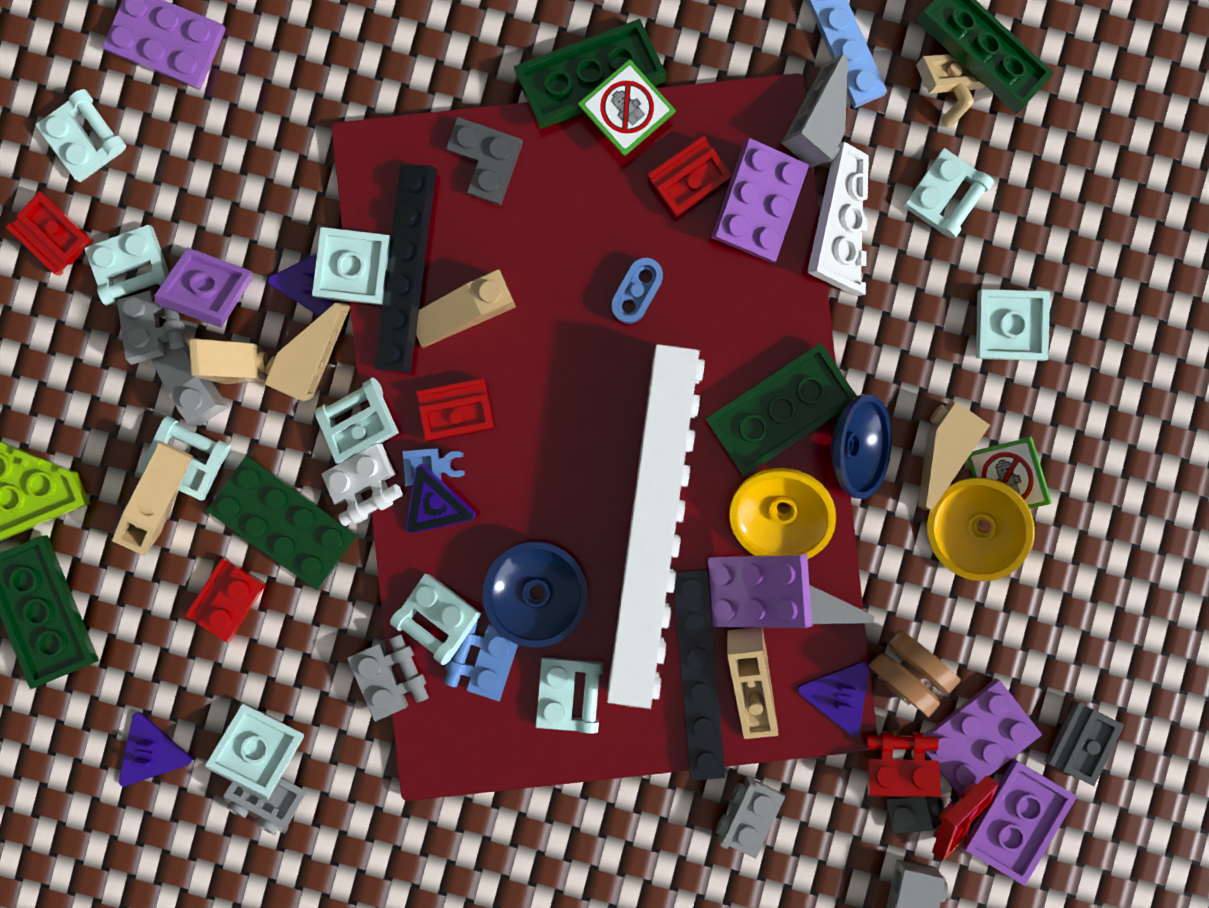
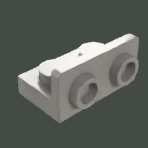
M746 776L743 784L738 783L732 793L730 801L733 803L729 814H723L718 822L716 833L719 834L720 846L728 849L730 846L756 859L785 799L784 793Z
M280 778L270 798L266 799L232 782L224 794L225 802L229 803L227 810L244 819L247 814L259 820L258 827L275 835L277 831L286 833L289 828L288 825L307 795V791Z

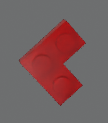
M988 775L978 784L974 781L971 782L961 794L962 800L956 805L953 802L949 803L940 814L939 819L942 823L933 834L936 841L932 853L942 862L964 841L970 823L992 802L998 783Z

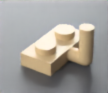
M950 54L923 56L916 64L929 94L954 91L958 101L941 118V122L945 127H952L973 105L974 99L970 90L982 89L985 85L979 82L960 61L953 58Z

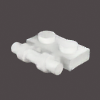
M374 444L321 474L334 505L347 501V510L339 514V520L344 526L353 522L360 523L368 518L369 513L392 506L393 501L402 496V491L398 485L395 484L388 488L385 480L396 475L383 444ZM371 488L373 491L372 497L363 501L361 493Z

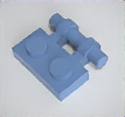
M477 620L458 650L446 664L445 669L448 672L444 683L457 687L460 676L465 675L471 677L467 691L500 701L518 644L500 635L491 623L488 624L485 636L475 633L479 622ZM471 645L480 647L475 665L465 662Z

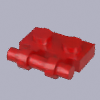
M880 732V735L866 736L867 749H880V759L867 760L868 796L941 797L939 761L925 760L924 754L925 750H938L939 741L937 736H924L923 732H912L911 736L893 735L892 732ZM893 749L911 750L912 760H893Z

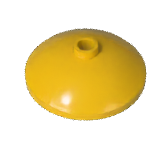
M774 468L756 473L740 485L732 499L730 523L733 533L740 544L755 556L807 554V559L822 551L831 540L836 524V510L829 492L815 478L794 469ZM779 503H788L790 506L787 508H783L779 505Z
M969 478L949 486L933 510L929 512L927 521L928 539L938 560L958 576L974 581H992L1011 574L1026 560L1034 542V521L1024 499L1008 485L989 478ZM981 520H986L990 523L991 528L989 531L981 529Z

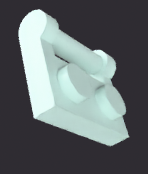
M85 89L74 92L69 97V101L35 124L70 174L78 182L85 180L126 149V144L121 137L114 135L92 104L93 99ZM82 112L104 144L99 150L76 120L75 116Z
M944 148L903 207L945 236L956 239L962 230L960 225L983 192L990 190L994 180L986 173L977 171ZM962 181H967L972 186L950 218L946 219L941 216L940 213Z
M150 225L84 248L98 285V295L106 306L116 303L117 298L155 284L161 286L170 274L155 231ZM152 264V271L114 285L112 284L111 278Z
M375 378L363 382L362 388L329 406L324 404L315 409V416L336 463H342L372 445L380 444L399 433L383 398L382 387ZM367 400L369 401L370 407L337 425L335 424L337 416Z
M166 416L161 422L138 472L144 473L160 441L168 444L169 439L174 437L210 454L207 463L194 457L192 458L179 491L198 500H205L222 462L229 454L231 446L221 440L215 442L178 425V420Z
M425 573L402 608L392 616L390 625L398 631L404 630L431 651L436 661L445 665L458 650L482 613L433 576ZM417 611L449 635L444 643L412 620Z
M542 656L536 728L570 730L591 734L598 733L599 721L596 720L599 674H603L604 663L592 660ZM575 672L586 673L582 718H572Z

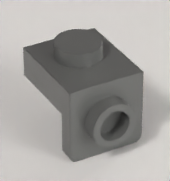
M888 797L886 799L894 833L933 831L941 821L939 816L944 810V803L941 797Z

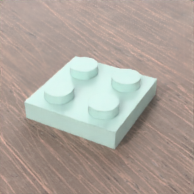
M321 227L312 296L315 298L383 306L391 237L383 234Z
M979 290L977 295L976 359L1048 360L1050 292Z
M242 703L205 767L269 799L302 742L304 734Z

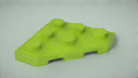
M0 441V541L90 504L77 472Z

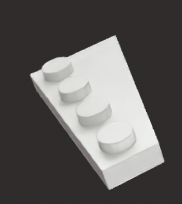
M846 142L839 143L840 150L831 161L807 273L854 296L866 295V283L861 282V267L866 266V251H862V232L867 231V217L863 213V200L868 199L869 155Z

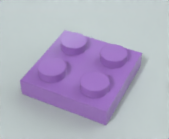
M187 247L156 292L155 301L160 306L222 328L250 284L252 271Z

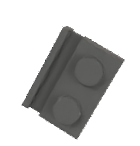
M1074 700L1045 762L1095 786L1124 724Z

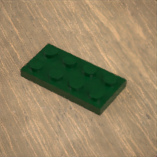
M934 0L916 19L930 36H933L944 46L953 58L960 61L979 82L983 83L999 98L1003 105L1009 107L1015 114L1033 98L1054 74L977 0Z
M640 19L514 66L516 78L540 130L584 113L578 106V103L629 59L654 86L666 82L667 77L666 71Z
M819 343L706 418L705 421L744 477L841 413L844 407L857 395L823 344Z
M251 456L244 457L206 510V512L315 590H320L359 535L349 526L342 525L339 519Z
M48 535L37 537L0 553V617L29 688H36L98 662V656Z

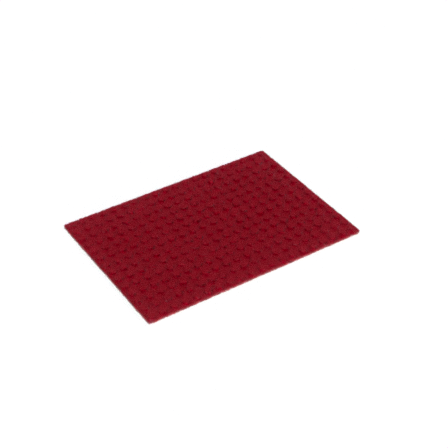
M795 73L656 88L676 112L625 157L585 113L540 130L528 102L337 122L332 126L342 230L383 234L391 237L400 166L430 165L437 169L419 310L461 286L496 270H500L516 305V308L424 348L421 347L416 336L411 373L374 369L382 305L350 302L359 389L363 387V382L371 378H375L379 382L383 390V398L399 432L380 444H383L396 475L385 480L388 488L395 484L398 485L402 491V496L394 500L392 506L384 510L377 509L372 512L386 655L394 652L389 639L402 634L406 645H410L414 655L411 657L418 673L423 674L426 684L424 687L429 696L428 699L416 703L411 691L404 693L408 703L407 708L393 713L400 791L403 800L414 801L689 771L674 590L673 593H666L665 603H668L669 607H671L669 627L662 628L661 638H664V642H666L664 663H657L656 672L660 673L659 678H661L659 699H652L651 709L608 703L607 693L653 354L656 345L700 350L698 359L705 360L702 381H699V384H695L694 395H700L698 413L694 418H690L689 430H695L692 452H686L684 465L690 466L688 486H681L679 500L685 501L683 522L676 521L675 534L680 536L678 558L671 557L670 569H674V572L707 569L710 594L709 557L755 556L740 544L731 527L730 507L737 489L745 480L761 471L774 468L794 469L806 473L819 481L829 492L836 510V524L831 540L822 551L807 559L809 585L863 610L851 497L838 484L830 455L831 437L840 413L744 477L705 421L706 418L819 343L823 344L836 364L827 282L807 273L820 216L814 167H808L777 260L772 263L711 238L730 181L675 218L657 193L656 188L647 178L650 172L702 136L706 137L711 148L716 151L731 174L734 172L744 140L748 138L800 160L781 142L806 97L805 81L801 74ZM457 117L523 140V145L501 207L471 197L467 193L477 163L448 153L446 150ZM651 258L658 262L662 268V283L644 316L636 323L624 324L618 321L612 313L613 297L631 265L638 259ZM642 272L639 274V279L643 283H648L652 280V276L649 272ZM626 301L623 303L622 309L626 313H631L635 310V305L631 301ZM484 378L486 380L495 428L425 441L416 391ZM368 400L360 404L361 411L370 407ZM438 448L440 458H444L452 451L463 452L464 457L454 458L451 461V468L454 471H465V475L462 477H451L446 473H441V478L444 484L475 511V518L471 521L408 533L406 531L413 485L405 486L403 451ZM370 488V489H369V492H370V498H371L373 491H372V489ZM779 503V505L783 508H787L790 506L788 503ZM527 542H545L558 546L568 552L581 567L587 581L588 602L584 616L577 628L569 636L556 644L538 648L518 645L500 701L467 691L471 677L465 675L460 676L457 687L446 685L444 683L448 672L445 669L446 664L442 665L436 661L431 651L404 630L398 631L390 625L392 616L402 608L426 573L433 576L482 613L478 619L479 622L475 633L485 636L490 621L484 609L482 593L484 580L494 561L508 549ZM534 586L531 588L530 593L532 597L541 598L543 596L541 587ZM418 611L412 618V620L442 643L449 637L448 634ZM865 623L812 624L811 627L807 628L762 627L779 736L744 739L727 656L728 630L751 627L712 626L724 767L876 750L867 749L866 736L877 735L870 668L860 732L856 737L851 736L798 693L799 685L861 661H866L869 664ZM470 646L466 663L475 665L480 647ZM542 656L592 660L604 663L603 674H599L596 710V720L599 721L598 733L591 734L570 730L536 728ZM399 662L391 665L398 682L405 681L406 678ZM575 672L572 718H582L586 675L584 672Z

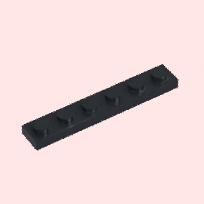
M430 165L400 166L374 368L377 370L411 373L437 169Z
M707 569L679 571L675 575L674 598L690 780L725 778Z

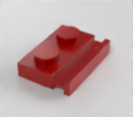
M705 136L696 140L647 175L648 180L656 188L657 193L675 218L730 181L732 174L716 151L711 148Z
M40 191L16 215L18 218L12 224L9 223L6 226L53 274L59 276L64 273L65 267L68 264L71 265L84 252V248L94 241L50 197Z
M484 378L416 391L425 441L495 428L486 380Z
M222 558L185 617L193 619L199 626L224 642H230L267 583L242 567L233 564L228 558Z

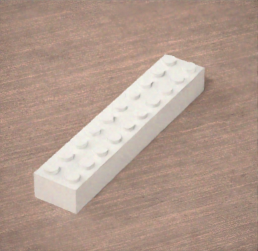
M656 345L654 350L607 690L608 703L651 709L652 699H659L661 678H659L660 673L656 672L657 663L663 664L665 658L666 642H664V638H661L662 628H668L671 607H669L668 603H665L667 592L673 593L676 572H674V569H670L671 557L678 558L680 548V536L675 534L676 521L683 522L685 501L679 500L681 486H688L690 466L684 465L686 452H692L695 430H689L690 418L697 416L700 395H694L695 384H699V381H702L705 360L698 359L700 350Z

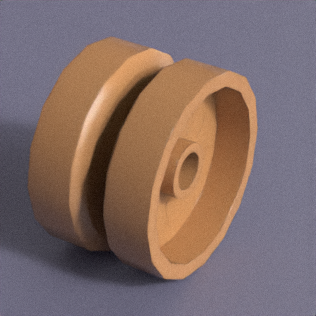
M899 630L889 641L890 649L902 662L899 664L889 655L879 653L870 663L869 668L885 681L884 685L907 705L912 704L929 718L940 706L938 697L926 687L928 683L940 692L950 694L961 680L923 645L904 631Z

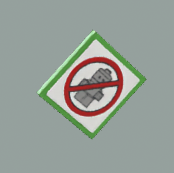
M630 59L578 103L583 112L624 157L676 112L672 105Z
M1032 436L975 450L968 457L973 478H989L1008 485L1024 499L1029 509L1052 504Z

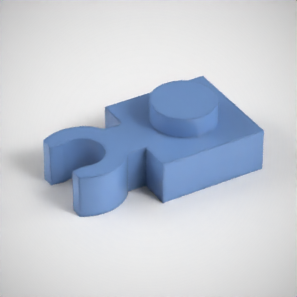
M438 448L403 451L405 486L413 485L415 469L419 464H424L441 481V473H446L451 477L464 476L465 471H454L451 468V461L454 458L464 457V453L452 451L444 458H440Z

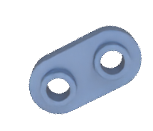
M641 258L631 265L612 300V313L618 321L624 324H633L644 316L662 283L663 271L658 262L651 258ZM649 272L652 280L648 283H643L639 279V274ZM626 301L633 302L635 310L631 313H626L622 309L623 303Z

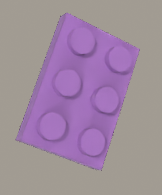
M122 0L102 48L112 55L201 90L226 28L219 22L165 0Z
M751 138L744 140L711 238L767 262H776L809 164Z
M807 554L708 558L713 627L807 628L812 626Z
M995 678L924 734V736H937L939 741L938 750H925V753L930 760L939 761L941 774L961 797V794L971 782L974 781L978 784L986 775L990 776L1042 734L1003 683Z
M1013 758L998 783L992 802L981 812L962 848L1025 886L1077 796Z

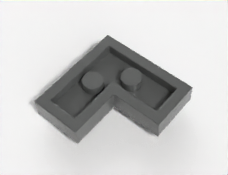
M457 117L446 150L448 153L477 163L467 193L471 197L501 207L523 145V140Z

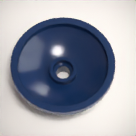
M861 394L853 398L840 413L831 437L830 455L836 480L848 496L857 499H866L878 490L886 475L891 456L892 431L890 418L885 405L875 395Z
M545 542L522 543L501 554L487 572L482 593L486 615L496 631L515 644L532 648L550 646L569 636L581 622L588 602L587 581L577 561L560 547ZM532 587H541L543 596L541 598L532 597L530 593Z

